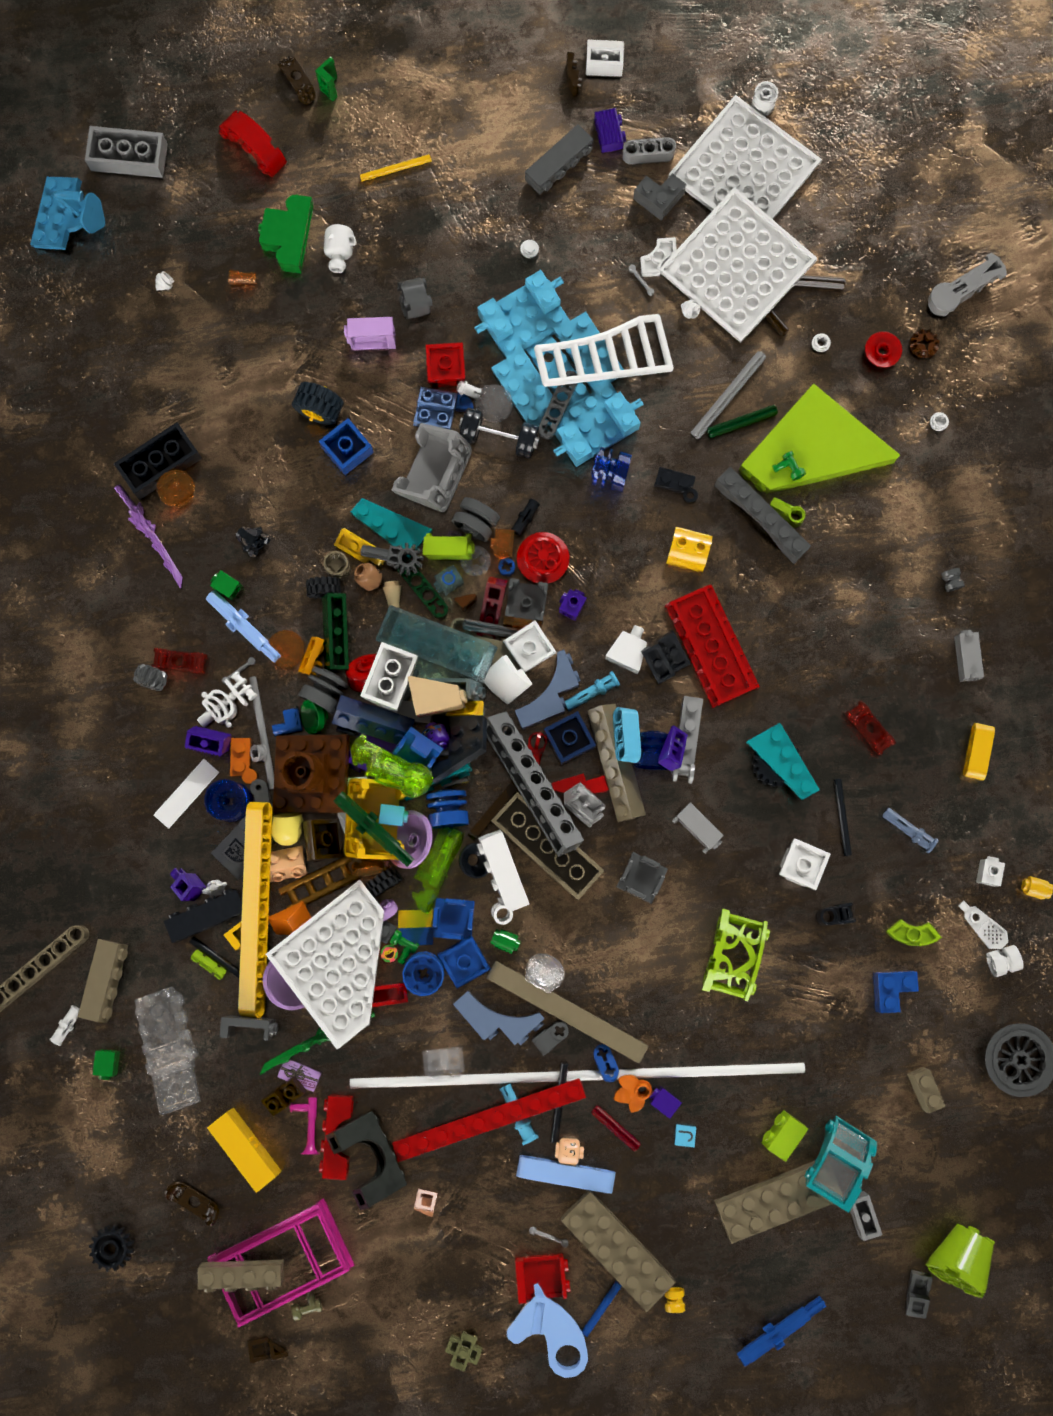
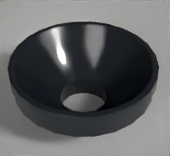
M471 843L465 846L459 855L460 869L471 878H482L488 874L484 866L486 858L484 854H480L477 847L479 843ZM471 854H475L478 858L477 863L473 866L468 863V858Z

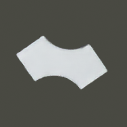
M676 237L657 238L655 249L650 254L640 257L642 277L660 276L659 269L677 250Z

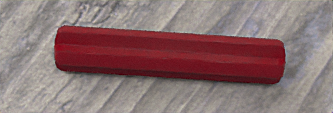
M599 1105L592 1109V1115L632 1151L635 1152L640 1147V1142Z

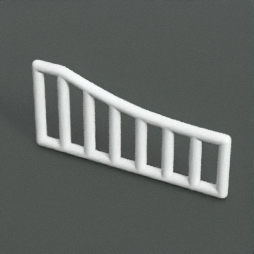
M659 314L638 316L622 325L589 337L540 344L534 347L544 387L672 372L674 369ZM654 322L665 365L655 366L644 323ZM636 325L648 367H637L628 329ZM619 333L622 334L630 369L620 370L612 336ZM605 339L613 371L602 372L595 342ZM588 345L595 373H584L578 349L579 346ZM571 348L577 372L576 376L567 377L561 355L562 349ZM553 351L559 378L549 379L543 352Z

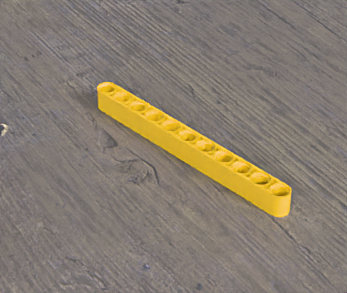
M249 802L246 807L238 1012L241 1016L261 1018L265 1011L266 993L263 987V974L267 966L266 953L272 837V806L269 802Z

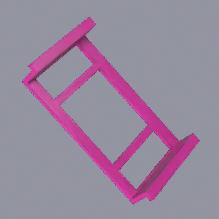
M324 1198L317 1201L315 1205L218 1254L214 1253L208 1256V1262H226L234 1257L236 1261H244L242 1253L294 1227L316 1275L315 1279L266 1304L263 1303L258 1290L250 1291L257 1308L243 1315L233 1291L226 1292L222 1289L238 1328L349 1272L350 1268L355 1265ZM315 1216H318L340 1264L339 1267L325 1274H322L300 1226L301 1223Z

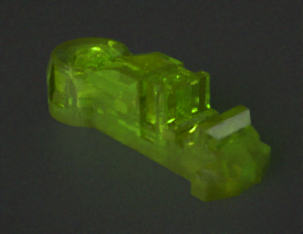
M361 734L354 740L350 750L352 763L355 766L359 763L362 765L364 763L367 764L365 776L375 778L376 782L384 786L399 789L409 798H418L424 795L432 785V773L423 764L409 763L367 741V736Z
M442 827L433 847L424 861L419 864L418 870L413 877L423 883L422 887L425 888L424 891L420 890L419 893H412L418 909L425 913H429L432 910L434 901L453 859L462 845L464 833L455 828Z

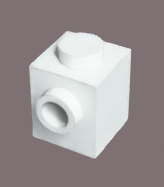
M987 856V859L980 860L976 883L994 887L1001 886L1005 863L999 862V858Z

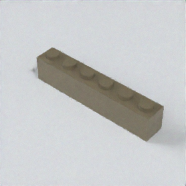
M616 704L601 705L587 710L617 822L645 816L646 813L632 763L616 759L613 713L617 708Z

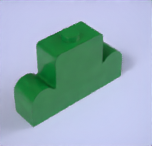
M291 195L286 200L287 211L271 208L264 210L263 221L259 223L258 233L260 234L259 242L262 250L276 252V259L283 271L301 274L314 203L312 197Z

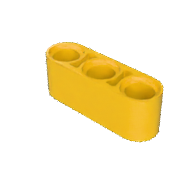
M979 723L973 724L963 776L982 781L985 780L995 727Z

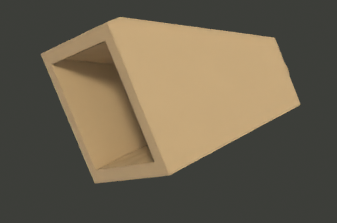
M414 676L408 677L416 716L424 718L466 708L465 703L468 702L466 691L458 685Z

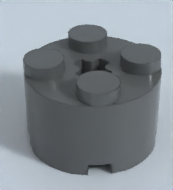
M419 277L397 283V291L402 293L399 297L400 306L407 320L431 313L432 299L426 293L427 283L425 278Z

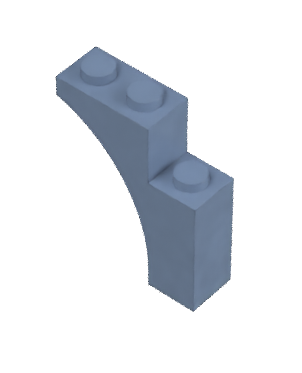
M565 650L557 652L556 671L547 689L535 701L515 710V715L522 730L565 713L564 708L567 706L564 698H559V695L578 688V682L581 681L578 672H573L571 664H573L572 658L569 653H565Z
M469 990L453 1004L483 1040L486 1038L491 1040L499 1033L497 1029L500 1028L514 1045L517 1043L521 1045L529 1038L527 1034L530 1031L534 1030L536 1032L544 1025L542 1021L545 1018L540 1012L520 1017L502 1015L481 1004Z

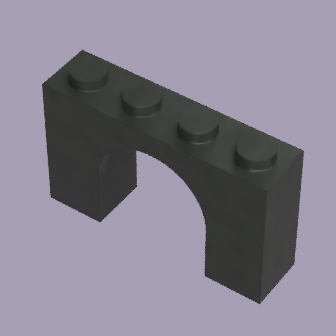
M373 1111L365 1113L325 1135L334 1154L344 1151L356 1143L367 1145L375 1154L377 1168L374 1176L365 1184L351 1191L360 1210L373 1206L407 1185L405 1175L400 1170L396 1162V1156L391 1151L388 1139L382 1132L379 1120Z

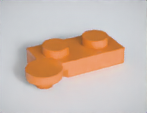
M231 738L230 776L242 777L246 784H251L258 777L256 771L250 769L252 739Z

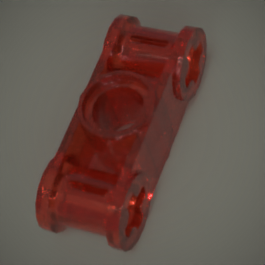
M161 648L153 649L155 655L154 662L151 664L152 667L160 670L183 671L194 674L206 673L204 667L205 660L208 658L207 654L171 651ZM183 657L182 664L177 666L176 660Z
M859 701L858 705L851 711L845 712L849 721L855 725L879 756L883 755V751L889 746L896 744L894 738L884 729L863 701ZM868 723L874 726L873 733L868 732Z

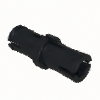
M530 498L523 511L519 512L517 521L510 529L515 535L521 536L527 524L531 523L532 516L540 506L536 500Z

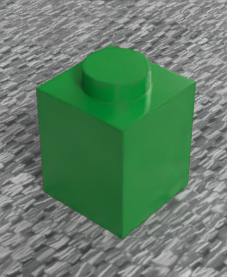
M222 570L212 577L210 585L213 590H216L232 602L243 587L239 581Z
M96 1050L92 1075L99 1076L98 1079L110 1080L111 1077L116 1076L118 1073L120 1051Z

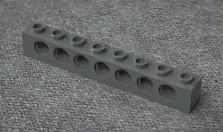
M506 711L488 717L487 738L555 853L559 857L576 850L584 841L582 834L577 830L571 816L562 805L561 799L553 790L552 784L547 780L541 766L538 765L532 751L526 745L523 736L515 727L512 718L509 717Z

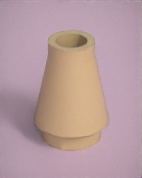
M399 581L384 582L383 590L388 603V609L400 608L401 585H399Z

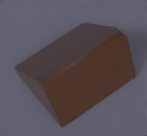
M476 594L454 598V603L463 612L468 610L477 601Z

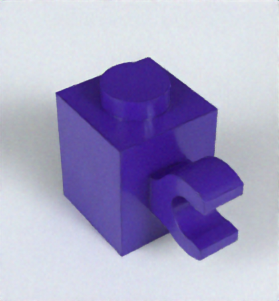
M174 868L170 873L176 880L170 888L181 901H196L201 895L202 890L206 889L205 884L196 874L186 873L182 868L179 871Z

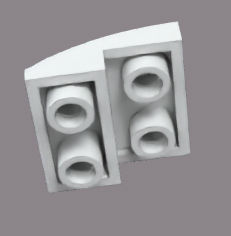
M507 655L502 656L480 676L486 686L506 704L513 702L532 685L523 669L517 670Z

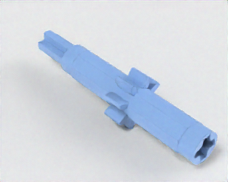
M216 590L207 595L206 600L228 621L225 625L232 632H235L237 629L258 651H262L273 663L281 657L269 644V641L246 620L249 616L242 609L237 611Z

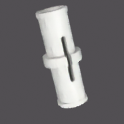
M71 1005L63 1020L59 1021L58 1028L50 1038L51 1042L61 1046L69 1031L74 1029L73 1025L78 1019L80 1008Z

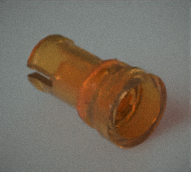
M229 270V285H239L240 283L256 285L255 279L257 277L255 272L246 273Z

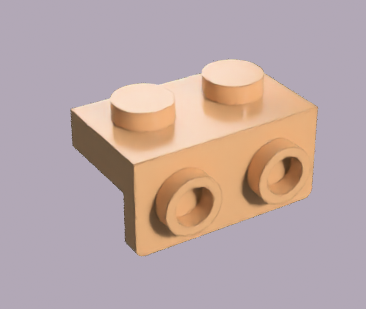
M303 845L271 851L270 882H280L308 875Z

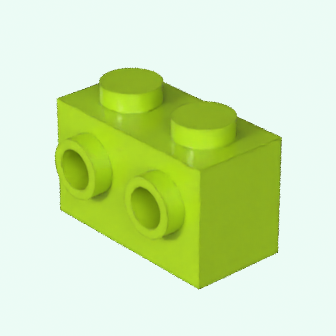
M783 1110L775 1118L771 1129L764 1134L761 1143L770 1152L786 1162L808 1131V1128Z

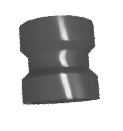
M960 568L950 569L941 573L942 579L946 582V592L965 587L964 581L960 578Z

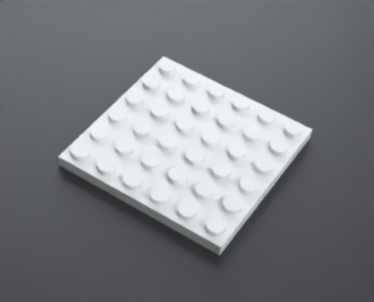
M735 95L668 174V177L673 173L686 183L685 192L711 211L735 187L773 220L817 168L822 159Z
M734 187L661 266L659 271L688 298L695 300L703 311L741 343L817 261V257Z

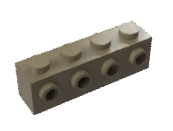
M98 939L78 1013L79 1018L99 1023H108L112 1015L113 1002L117 996L118 983L122 977L124 960L128 954V945Z
M284 1260L202 1262L198 1267V1290L204 1289V1292H215L216 1289L232 1292L236 1291L237 1288L255 1291L258 1287H266V1290H276L278 1287H281L284 1281Z

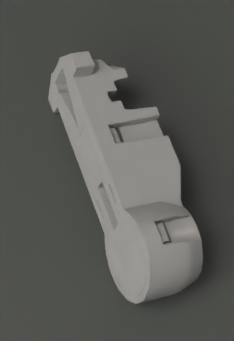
M990 253L986 255L984 263L955 281L936 285L928 297L930 311L937 316L948 315L959 304L971 298L975 292L979 293L988 283H993L997 278L1000 280L1007 276L1005 265L998 256Z

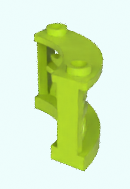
M722 908L717 921L713 942L715 948L713 949V955L710 954L703 976L702 990L710 992L712 989L744 998V1001H749L750 995L754 996L757 987L755 981L765 941H768L770 930L767 929V921L759 922L730 914V910ZM731 924L739 925V926H741V927H740V929L738 930L736 927H734V926L731 925ZM745 927L757 930V938L752 939V932H748L746 935H744L743 932ZM735 935L736 939L734 940V942L732 944H728L726 942V937L730 936L733 939ZM741 941L748 953L749 960L741 967L732 970L731 961L722 954L723 949L734 948ZM752 945H757L756 952L754 951ZM721 962L727 963L728 972H725L726 967L720 969L719 965ZM751 968L750 975L745 973L747 970ZM735 977V982L740 985L739 981L741 979H745L746 985L744 989L732 986V978ZM727 979V984L717 982L714 980Z

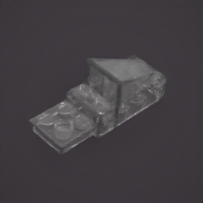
M173 987L135 999V1014L140 1026L138 1030L143 1041L142 1050L147 1061L146 1070L149 1075H152L160 1115H165L201 1102L194 1072V1059L199 1054L192 1041L191 1032L187 1029L188 1016L182 1007L185 1004L183 995L178 993Z

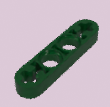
M406 557L402 559L404 563L412 562L409 558ZM417 567L418 572L415 574L413 570H410L411 574L408 578L405 577L407 576L406 570L402 575L400 574L435 618L443 619L448 615L447 604ZM415 576L422 579L421 584L418 586L411 584V579ZM425 591L433 592L434 596L431 600L423 598ZM436 601L440 608L445 607L443 609L444 613L441 614L439 612L436 614V607L434 605L430 607L429 605Z

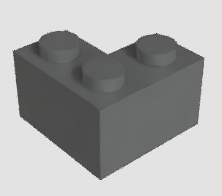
M673 173L661 186L648 176H645L635 188L633 199L662 221L683 197L686 183Z

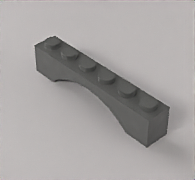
M731 467L716 480L714 486L727 499L737 504L753 517L793 564L810 549L811 545Z

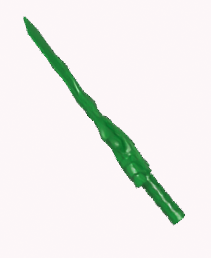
M373 1009L371 1012V1018L375 1017ZM319 1027L315 1036L264 1063L260 1075L277 1065L289 1062L290 1057L299 1052L309 1051L310 1046L316 1043L321 1045L322 1042L330 1041L329 1038Z

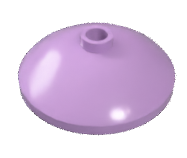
M407 810L409 811L408 822H404L403 826H398L397 840L401 841L404 845V850L414 860L408 867L400 860H391L394 865L404 869L414 868L421 864L427 857L432 844V828L429 820L424 814L414 810Z
M270 961L263 974V987L269 1000L285 1010L304 1008L305 1006Z

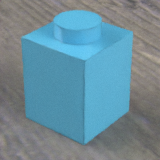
M381 804L379 824L403 826L404 822H408L409 811H405L406 807Z

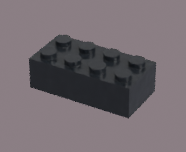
M176 422L113 464L132 492L140 500L200 461L202 457L178 422Z

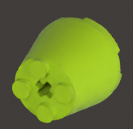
M957 1223L929 1257L926 1266H928L927 1270L945 1283L964 1289V1292L969 1295L983 1298L987 1290L995 1242L988 1237L980 1236L978 1229L972 1226L966 1228Z

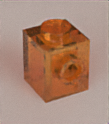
M495 529V538H491L490 549H494V555H497L498 558L513 557L514 530Z

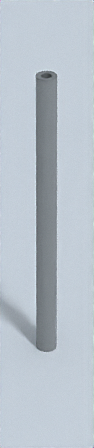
M250 677L249 683L252 686V690L254 693H257V697L253 699L260 743L264 744L268 750V757L264 761L269 790H274V771L257 678Z

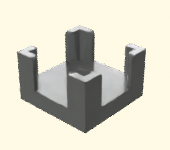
M510 578L505 620L525 623L536 621L537 624L543 625L548 583L538 582V585L520 583L519 579Z

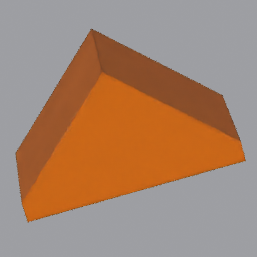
M304 901L269 916L268 921L275 934L290 935L312 917Z

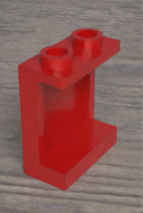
M563 1253L515 1258L519 1304L527 1303V1300H531L535 1296L534 1284L537 1283L545 1297H563V1299H567V1293H571L570 1280H565V1272H569L568 1259L563 1258Z

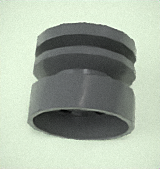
M313 667L311 671L318 675V677L309 675L308 679L314 685L304 684L298 696L304 700L308 699L323 707L328 713L334 714L338 701L333 696H344L345 694L338 690V687L347 690L349 685L338 675L326 669Z

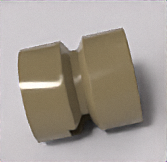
M332 551L325 556L323 564L329 577L344 580L349 576L351 566L344 553Z

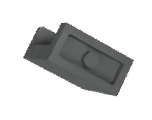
M237 1015L221 1017L219 1038L234 1036L237 1026L263 1028L264 1041H269L274 1038V1035H277L278 1023H275L276 1018H254Z

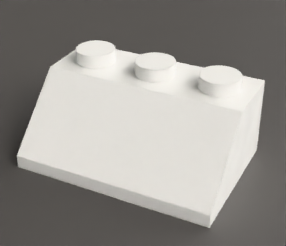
M381 642L360 697L379 707L398 713L409 685L408 677L413 675L417 665L418 655Z

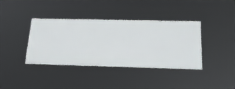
M203 759L155 812L154 816L169 829L218 775L219 771Z

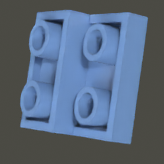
M421 387L413 422L414 426L419 427L421 423L451 430L457 393Z

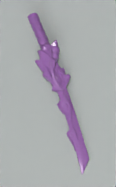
M120 484L114 488L130 509L128 513L131 517L128 520L136 526V529L142 531L145 537L150 538L153 543L151 546L159 552L164 560L163 565L170 571L181 589L183 577L154 533L156 525H152L150 520L144 518V509L139 502L136 506Z

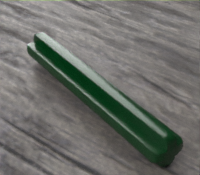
M776 405L759 409L707 428V434L709 438L725 434L775 416L778 413Z

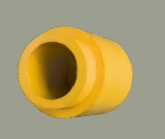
M1032 876L1024 879L1021 885L1024 895L1038 899H1049L1053 893L1052 884Z

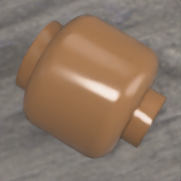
M364 563L356 567L354 580L364 590L371 591L381 585L382 573L373 564Z

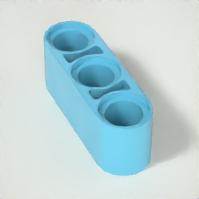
M617 707L613 713L616 759L618 761L638 763L641 758L638 712L635 709Z

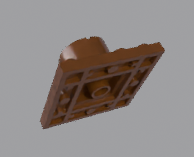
M349 735L276 736L273 813H345L333 801L342 791L346 794L348 791Z

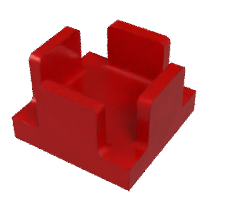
M463 342L426 345L428 383H438V387L441 388L456 387L457 381H465Z

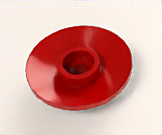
M877 332L867 340L865 354L873 365L881 368L891 367L901 358L902 344L892 333ZM879 350H883L885 354H881Z

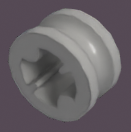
M264 744L251 747L250 757L252 761L259 762L267 759L268 750Z

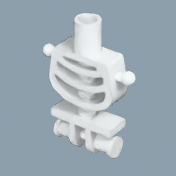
M235 672L231 676V679L236 682L235 685L228 679L224 681L232 691L229 695L217 689L212 690L208 695L206 692H202L201 696L205 698L202 704L207 709L197 719L202 727L205 728L215 719L217 723L221 725L226 724V727L230 728L232 724L229 721L237 715V706L234 700L238 698L244 706H248L249 703L243 696L247 695L249 701L257 697V693L253 692L252 686L250 684L246 686L247 680L240 676V672ZM217 695H223L224 698H223V700H221V699L217 698L216 696H217ZM215 700L218 702V704L215 705L214 703H212V701Z

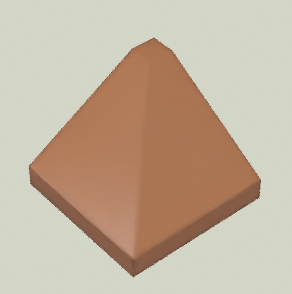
M418 1189L414 1210L433 1217L438 1193Z

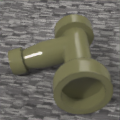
M313 1290L307 1292L308 1305L300 1306L297 1303L291 1305L294 1321L300 1320L302 1315L314 1311L322 1312L320 1299H315Z

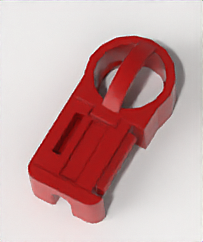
M541 732L532 733L528 739V748L532 751L538 765H540L542 754H544L547 746V738ZM535 735H537L535 746L533 748L531 745V739ZM542 736L544 738L545 743L542 748L538 749L540 738Z

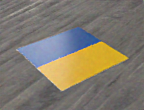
M398 910V930L402 932V937L414 944L417 942L419 945H433V910Z

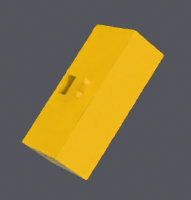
M234 1108L227 1111L207 1127L256 1193L282 1171Z

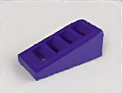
M674 725L670 728L658 759V763L670 771L681 767L688 736Z

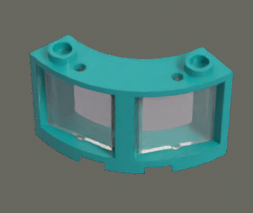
M835 1116L833 1120L830 1119L825 1125V1138L814 1165L807 1169L804 1177L807 1187L849 1213L862 1191L863 1178L868 1179L873 1166L871 1156H876L877 1141L838 1116Z

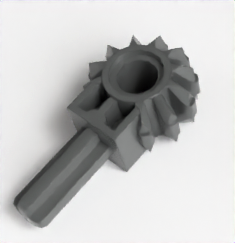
M405 543L404 549L400 545L398 547L390 545L389 550L363 545L361 548V556L387 561V566L394 567L395 570L400 568L399 574L401 575L405 570L407 576H410V570H413L416 574L418 572L416 567L422 568L420 561L424 560L423 556H419L422 553L421 549L415 551V544L409 548L408 543ZM407 555L413 558L410 563H404L402 559Z

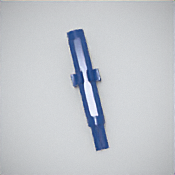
M818 1296L806 1306L795 1310L775 1326L771 1323L764 1326V1333L737 1353L742 1364L746 1367L773 1347L777 1351L785 1346L784 1339L804 1326L805 1323L811 1320V1317L827 1307L825 1302Z

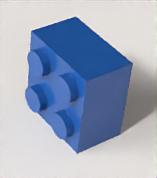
M349 418L319 440L321 448L344 475H347L374 453L371 444Z

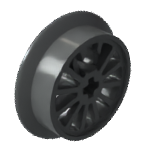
M1012 1024L1000 1029L989 1041L985 1054L986 1068L991 1080L999 1089L1012 1096L1029 1097L1042 1092L1053 1080V1043L1044 1032L1028 1024ZM1024 1036L1025 1040L1020 1048L1019 1037ZM1012 1037H1014V1048L1009 1042ZM1032 1041L1035 1046L1025 1052L1029 1042ZM1004 1042L1010 1050V1052H1007L1006 1050L1002 1049L1001 1046ZM1036 1050L1039 1051L1040 1057H1030V1056H1029L1031 1053L1035 1052ZM999 1051L1006 1054L1007 1058H998ZM1017 1056H1021V1057H1020V1060L1022 1061L1021 1063H1017V1062H1018ZM1031 1061H1040L1039 1068L1030 1065ZM1011 1065L1012 1070H1014L1013 1074L1007 1076L1005 1069ZM1026 1068L1036 1071V1074L1031 1077ZM1021 1070L1028 1079L1026 1082L1023 1083L1021 1080Z

